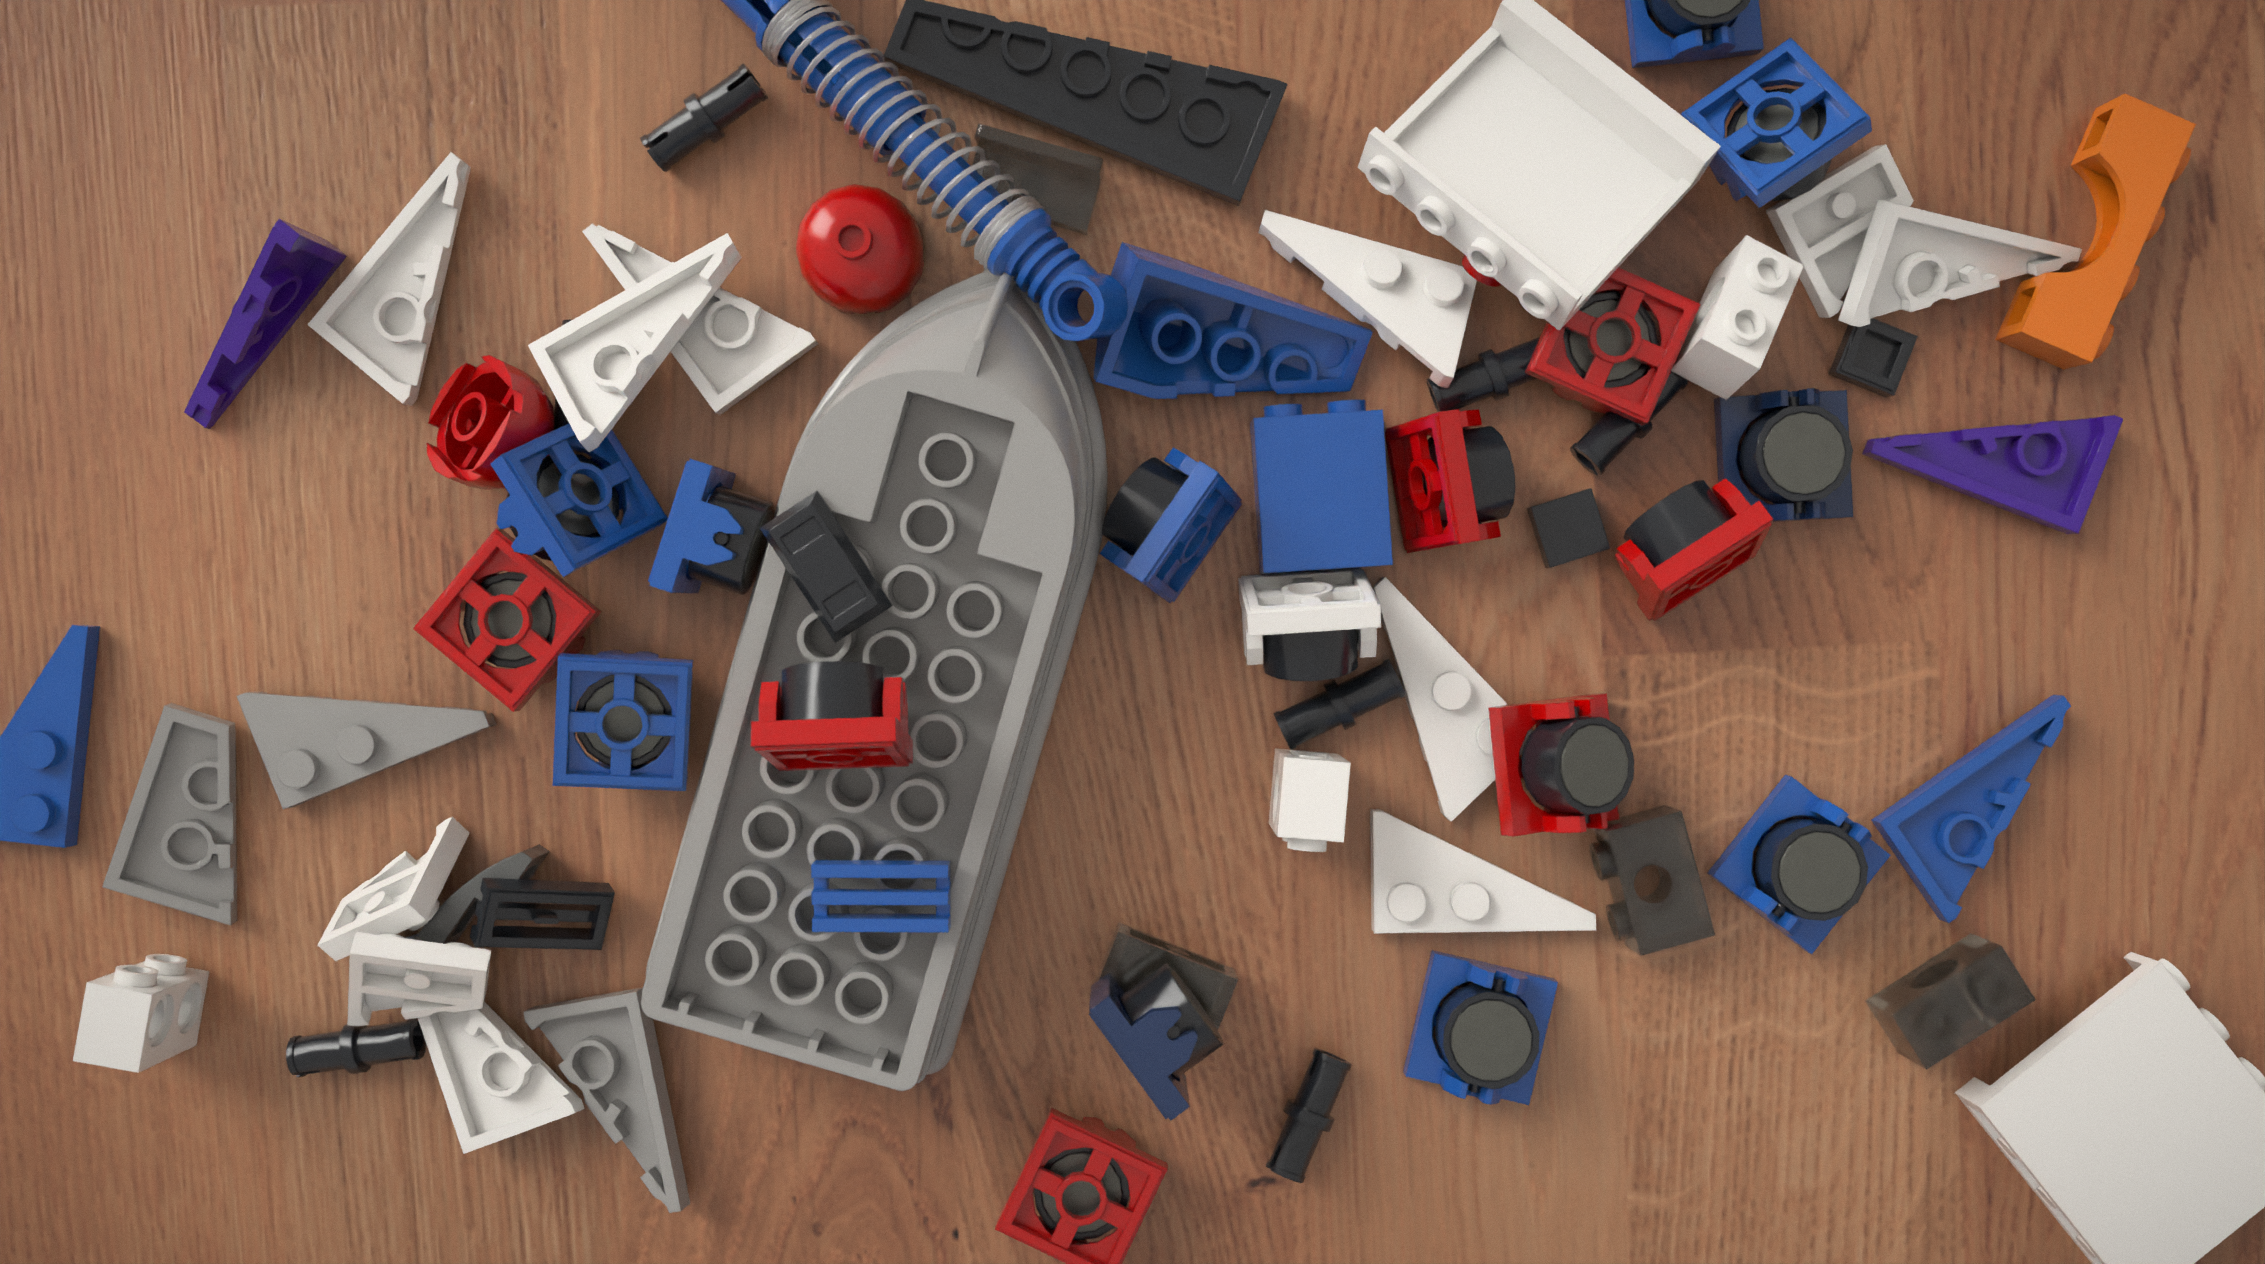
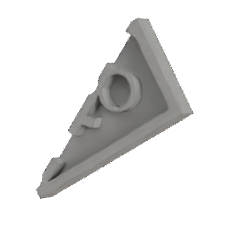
M246 692L237 696L283 809L295 807L497 725L492 713L487 714L486 711L473 710L471 708L418 706L395 702L267 694V692Z
M643 987L538 1005L524 1011L525 1022L531 1030L540 1027L564 1061L558 1067L569 1082L577 1085L582 1090L586 1105L613 1142L616 1144L622 1140L646 1173L640 1178L652 1195L666 1205L669 1213L679 1212L690 1204V1198L654 1021L643 1012L641 1007Z

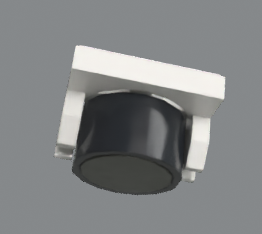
M1361 568L1248 575L1238 578L1239 601L1242 609L1244 655L1247 665L1263 664L1264 672L1278 679L1320 681L1348 675L1358 668V650L1360 658L1376 657L1377 628H1381V605L1364 570Z

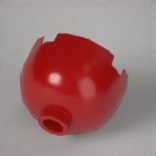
M852 184L832 189L811 204L799 224L796 254L802 277L820 300L843 313L868 314L892 309L911 294L922 275L924 265V244L918 222L901 200L881 188Z
M488 355L481 356L485 362L478 367L465 363L456 369L443 385L431 409L428 424L439 428L437 447L427 443V455L436 472L466 486L484 490L505 488L491 466V463L496 458L555 430L553 405L539 382L524 371Z

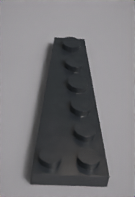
M925 0L905 1L883 55L885 62H891L900 69L1237 206L1241 202L1288 85L1280 80L1214 65L1203 67L1172 60V56L1147 51V54L1114 47L1110 46V42L1086 37V40L1052 33L1048 32L1045 27L1018 21L1004 22L995 16Z

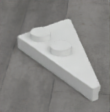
M452 152L449 153L307 324L397 400L408 406H412L418 398L471 170L468 164Z
M1878 199L1838 321L1862 327L1871 324V318L1898 310L1914 312L1928 308L1940 299L1956 300L2000 287L1999 281L2027 273L2038 276L2047 272H2053L2071 261L2078 262L2082 249Z
M1268 210L1264 211L1258 233L1270 241L1272 248L1290 263L1297 258L1324 281L1323 291L1358 320L1372 325L1378 331L1380 338L1394 350H1397L1402 345L1433 371L1429 379L1438 386L1448 389L1454 378L1477 282L1476 279L1466 272L1463 266Z
M591 224L582 231L625 290L674 263L600 225L595 226ZM719 287L671 350V353L715 413L721 415L814 348L818 343L810 332L800 327L797 328L764 311L758 305L742 297H737Z
M728 233L528 345L575 435L588 452L598 448L742 258Z
M1382 577L1373 588L1381 605V622L1390 641L1398 667L1396 670L1399 680L1406 694L1405 699L1411 718L1414 719L1424 760L1427 761L1436 789L1440 812L1449 821H1453L1495 780L1488 708L1508 704L1386 577ZM1530 729L1526 734V737L1520 748L1519 756L1523 753V749L1526 745L1529 735L1533 732L1532 729Z
M1370 809L1371 930L1374 934L1596 930V914L1474 854L1466 852L1445 840L1418 829L1380 809Z
M418 934L404 937L406 939L423 941L417 937ZM485 1002L483 1009L456 1013L442 1011L433 1013L428 1017L418 1018L463 1154L585 1109L582 1100Z

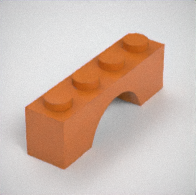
M2126 93L2095 108L2071 164L2074 171L2086 183L2095 203L2096 230L2091 246L2083 259L2070 271L2047 272L2021 281L1996 336V341L2063 370L2092 363L2093 360L2103 354L2114 333V326L2110 324L2115 309L2119 301L2123 300L2131 292L2138 279L2140 267L2135 265L2142 247L2145 242L2155 235L2163 222L2165 207L2161 206L2169 185L2179 178L2189 162L2191 149L2186 146L2196 126L2195 123Z

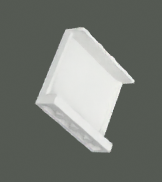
M1503 0L1500 3L1492 26L1384 133L1377 127L1369 133L1358 169L1366 174L1368 181L1375 189L1383 194L1392 195L1412 211L1427 231L1444 237L1465 254L1470 264L1479 273L1487 277H1493L1517 296L1527 312L1537 318L1545 319L1557 330H1560L1693 188L1721 146L1534 0Z
M2130 952L2124 959L2134 970L2132 973L1993 1084L1988 1085L1973 1077L1958 1089L1955 1094L2092 1264H2194L2265 1207V1077L2248 1060L2243 1057H2236L2225 1043L2230 1038L2227 1029L2209 1011L2204 1008H2197L2185 993L2191 988L2188 980L2173 964L2163 958L2157 961Z

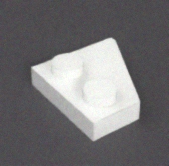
M1886 144L1874 146L1826 174L1811 191L1794 199L1783 200L1766 210L1789 258L1804 265L1799 278L1819 317L1830 318L1834 316L1844 304L1840 299L1850 286L1877 200L1880 199L1909 207L1914 202Z
M453 817L439 824L436 827V836L425 855L415 860L407 851H404L387 864L375 877L362 883L341 900L318 946L331 958L338 961L350 955L356 932L376 935L384 933L398 934L407 929L411 931L418 930L427 924L439 909L440 903L437 899L467 840L469 832Z
M356 932L349 959L347 1025H369L372 1011L402 1007L401 1014L405 1020L428 1017L433 1013L442 1011L456 1013L483 1009L488 986L491 950L473 948L470 945L459 942L443 944L406 939L403 936L392 933L376 935Z

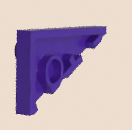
M279 219L273 226L249 278L233 306L232 313L184 413L196 420L204 428L211 429L347 256L329 241Z
M2112 415L2088 419L2059 420L2024 425H2005L1875 438L1867 440L1862 455L2065 534H2079L2123 418Z

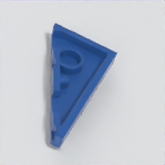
M72 625L0 736V841L61 848L77 845L100 626Z
M2050 696L1871 820L1939 920L1950 923L1959 915L1962 907L1957 905L1975 870L1977 867L1985 868L1994 852V841L2001 831L2006 830L2031 785L2026 779L2043 748H2052L2063 728V718L2066 711L2071 707L2065 696Z

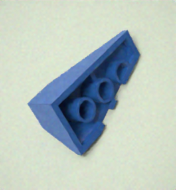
M1122 242L1110 276L1118 280L1126 292L1128 300L1127 317L1122 327L1113 335L1097 339L1093 379L1098 383L1153 399L1177 398V395L1212 393L1214 397L1235 396V392L1275 391L1277 394L1351 391L1373 332L1363 326L1187 262Z

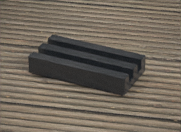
M482 878L480 891L483 894L482 901H477L475 910L478 921L477 925H472L470 938L475 947L602 950L615 895L609 883ZM495 920L534 921L536 924H558L559 921L592 922L591 928L495 926L494 924Z

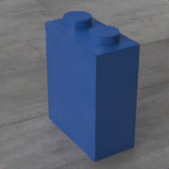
M1342 400L1328 402V413L1303 415L1302 404H1279L1265 406L1264 417L1253 418L1250 423L1260 574L1393 565L1383 410L1366 411V400Z

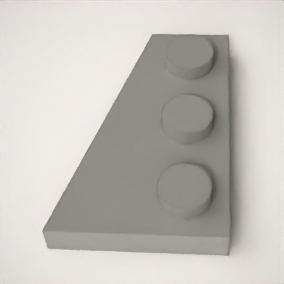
M174 703L164 705L109 865L103 888L227 925H232L237 921L236 729L234 722Z

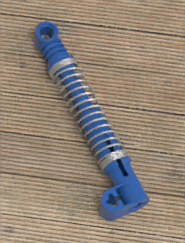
M721 0L755 33L757 47L763 52L764 56L768 57V60L777 67L787 66V78L792 81L801 80V90L807 95L816 93L815 101L817 107H830V120L834 122L845 120L844 132L849 136L860 134L859 148L864 150L874 148L873 161L876 163L889 161L888 176L898 177L904 174L902 189L905 191L919 188L917 204L926 205L935 201L932 206L931 217L941 219L949 215L946 221V232L955 233L965 228L961 235V246L970 247L976 244L974 247V259L978 260L979 264L984 265L985 269L997 277L1001 276L1004 272L1014 277L1016 286L1021 291L1028 292V297L1034 303H1039V308L1043 311L1045 322L1054 334L1063 340L1083 341L1111 336L1122 327L1127 317L1128 300L1126 292L1119 281L1108 274L1098 273L1086 260H1080V255L1074 249L1068 248V243L1063 238L1057 237V233L1051 228V215L1044 210V207L1034 197L1029 196V192L1025 189H1015L1013 177L1008 174L1000 175L999 164L994 160L986 161L985 151L981 147H971L970 136L965 132H957L956 124L950 118H942L941 108L935 104H928L926 94L921 90H913L912 80L906 76H899L897 66L891 62H885L883 53L877 48H870L869 40L862 34L856 35L854 25L848 21H842L840 12L832 7L831 3L827 0ZM842 26H844V27H846L847 29H849L851 35H849V34L842 28ZM856 40L861 41L865 49ZM870 54H874L875 56H877L879 62L875 60ZM884 67L893 71V76ZM898 81H902L903 83H905L907 85L908 90ZM806 83H807L812 89L806 88ZM913 95H917L919 98H921L922 104ZM927 109L933 110L936 113L937 119L926 123L924 119ZM941 123L949 125L951 133L940 137L938 133ZM956 137H961L965 140V148L958 151L953 149ZM971 151H975L980 155V162L970 166L967 163ZM899 157L906 166L894 172L892 169ZM990 165L995 169V176L985 180L981 175L984 166ZM914 171L921 179L912 185H907ZM999 180L1009 182V191L1000 194L996 190ZM929 186L935 193L926 199H922L925 189ZM1014 194L1023 196L1011 202ZM944 200L949 207L943 212L936 213L940 203ZM958 214L964 221L955 227H951ZM974 229L978 235L966 241L970 231ZM1084 290L1090 294L1094 303V314L1088 323L1081 318L1077 308L1078 298Z

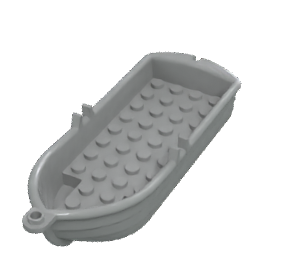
M984 268L983 273L974 275L939 291L891 322L846 365L826 391L806 425L789 465L773 519L815 491H819L893 606L835 643L768 540L766 541L646 966V979L642 990L641 1007L649 1018L898 1091L909 1090L916 1083H920L926 1075L940 1071L946 1066L953 1055L1096 567L1107 507L1108 471L1103 424L1093 383L1080 349L1075 341L1063 340L1051 331L1045 322L1043 311L1039 308V303H1034L1028 297V292H1023L1016 286L1014 277L1005 272L997 277ZM823 661H849L873 664L883 667L886 671V677H902L907 689L908 734L913 739V763L907 767L779 771L751 747V721H759L761 682L779 681L781 687V671L792 665ZM815 860L950 861L951 928L948 933L812 932L814 905H812L811 891L814 889V878H811V864ZM829 878V889H936V878ZM829 905V912L936 914V905Z

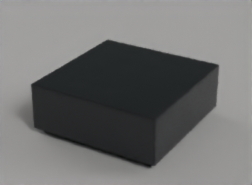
M1874 318L1870 319L1871 324L1862 327L1848 324L1828 374L1884 397L1894 396L1918 336Z
M1591 488L1527 508L1545 568L1558 566L1610 549Z

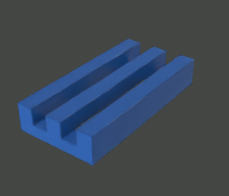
M815 860L811 864V878H814V889L811 891L812 905H814L812 932L948 933L951 928L950 861ZM829 878H936V889H829ZM829 905H936V914L830 913Z

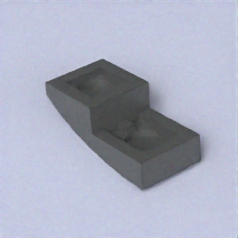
M539 844L505 858L483 870L442 904L433 918L424 925L417 937L423 941L443 944L458 941L476 915L477 901H482L483 894L480 891L482 878L530 880L550 851Z

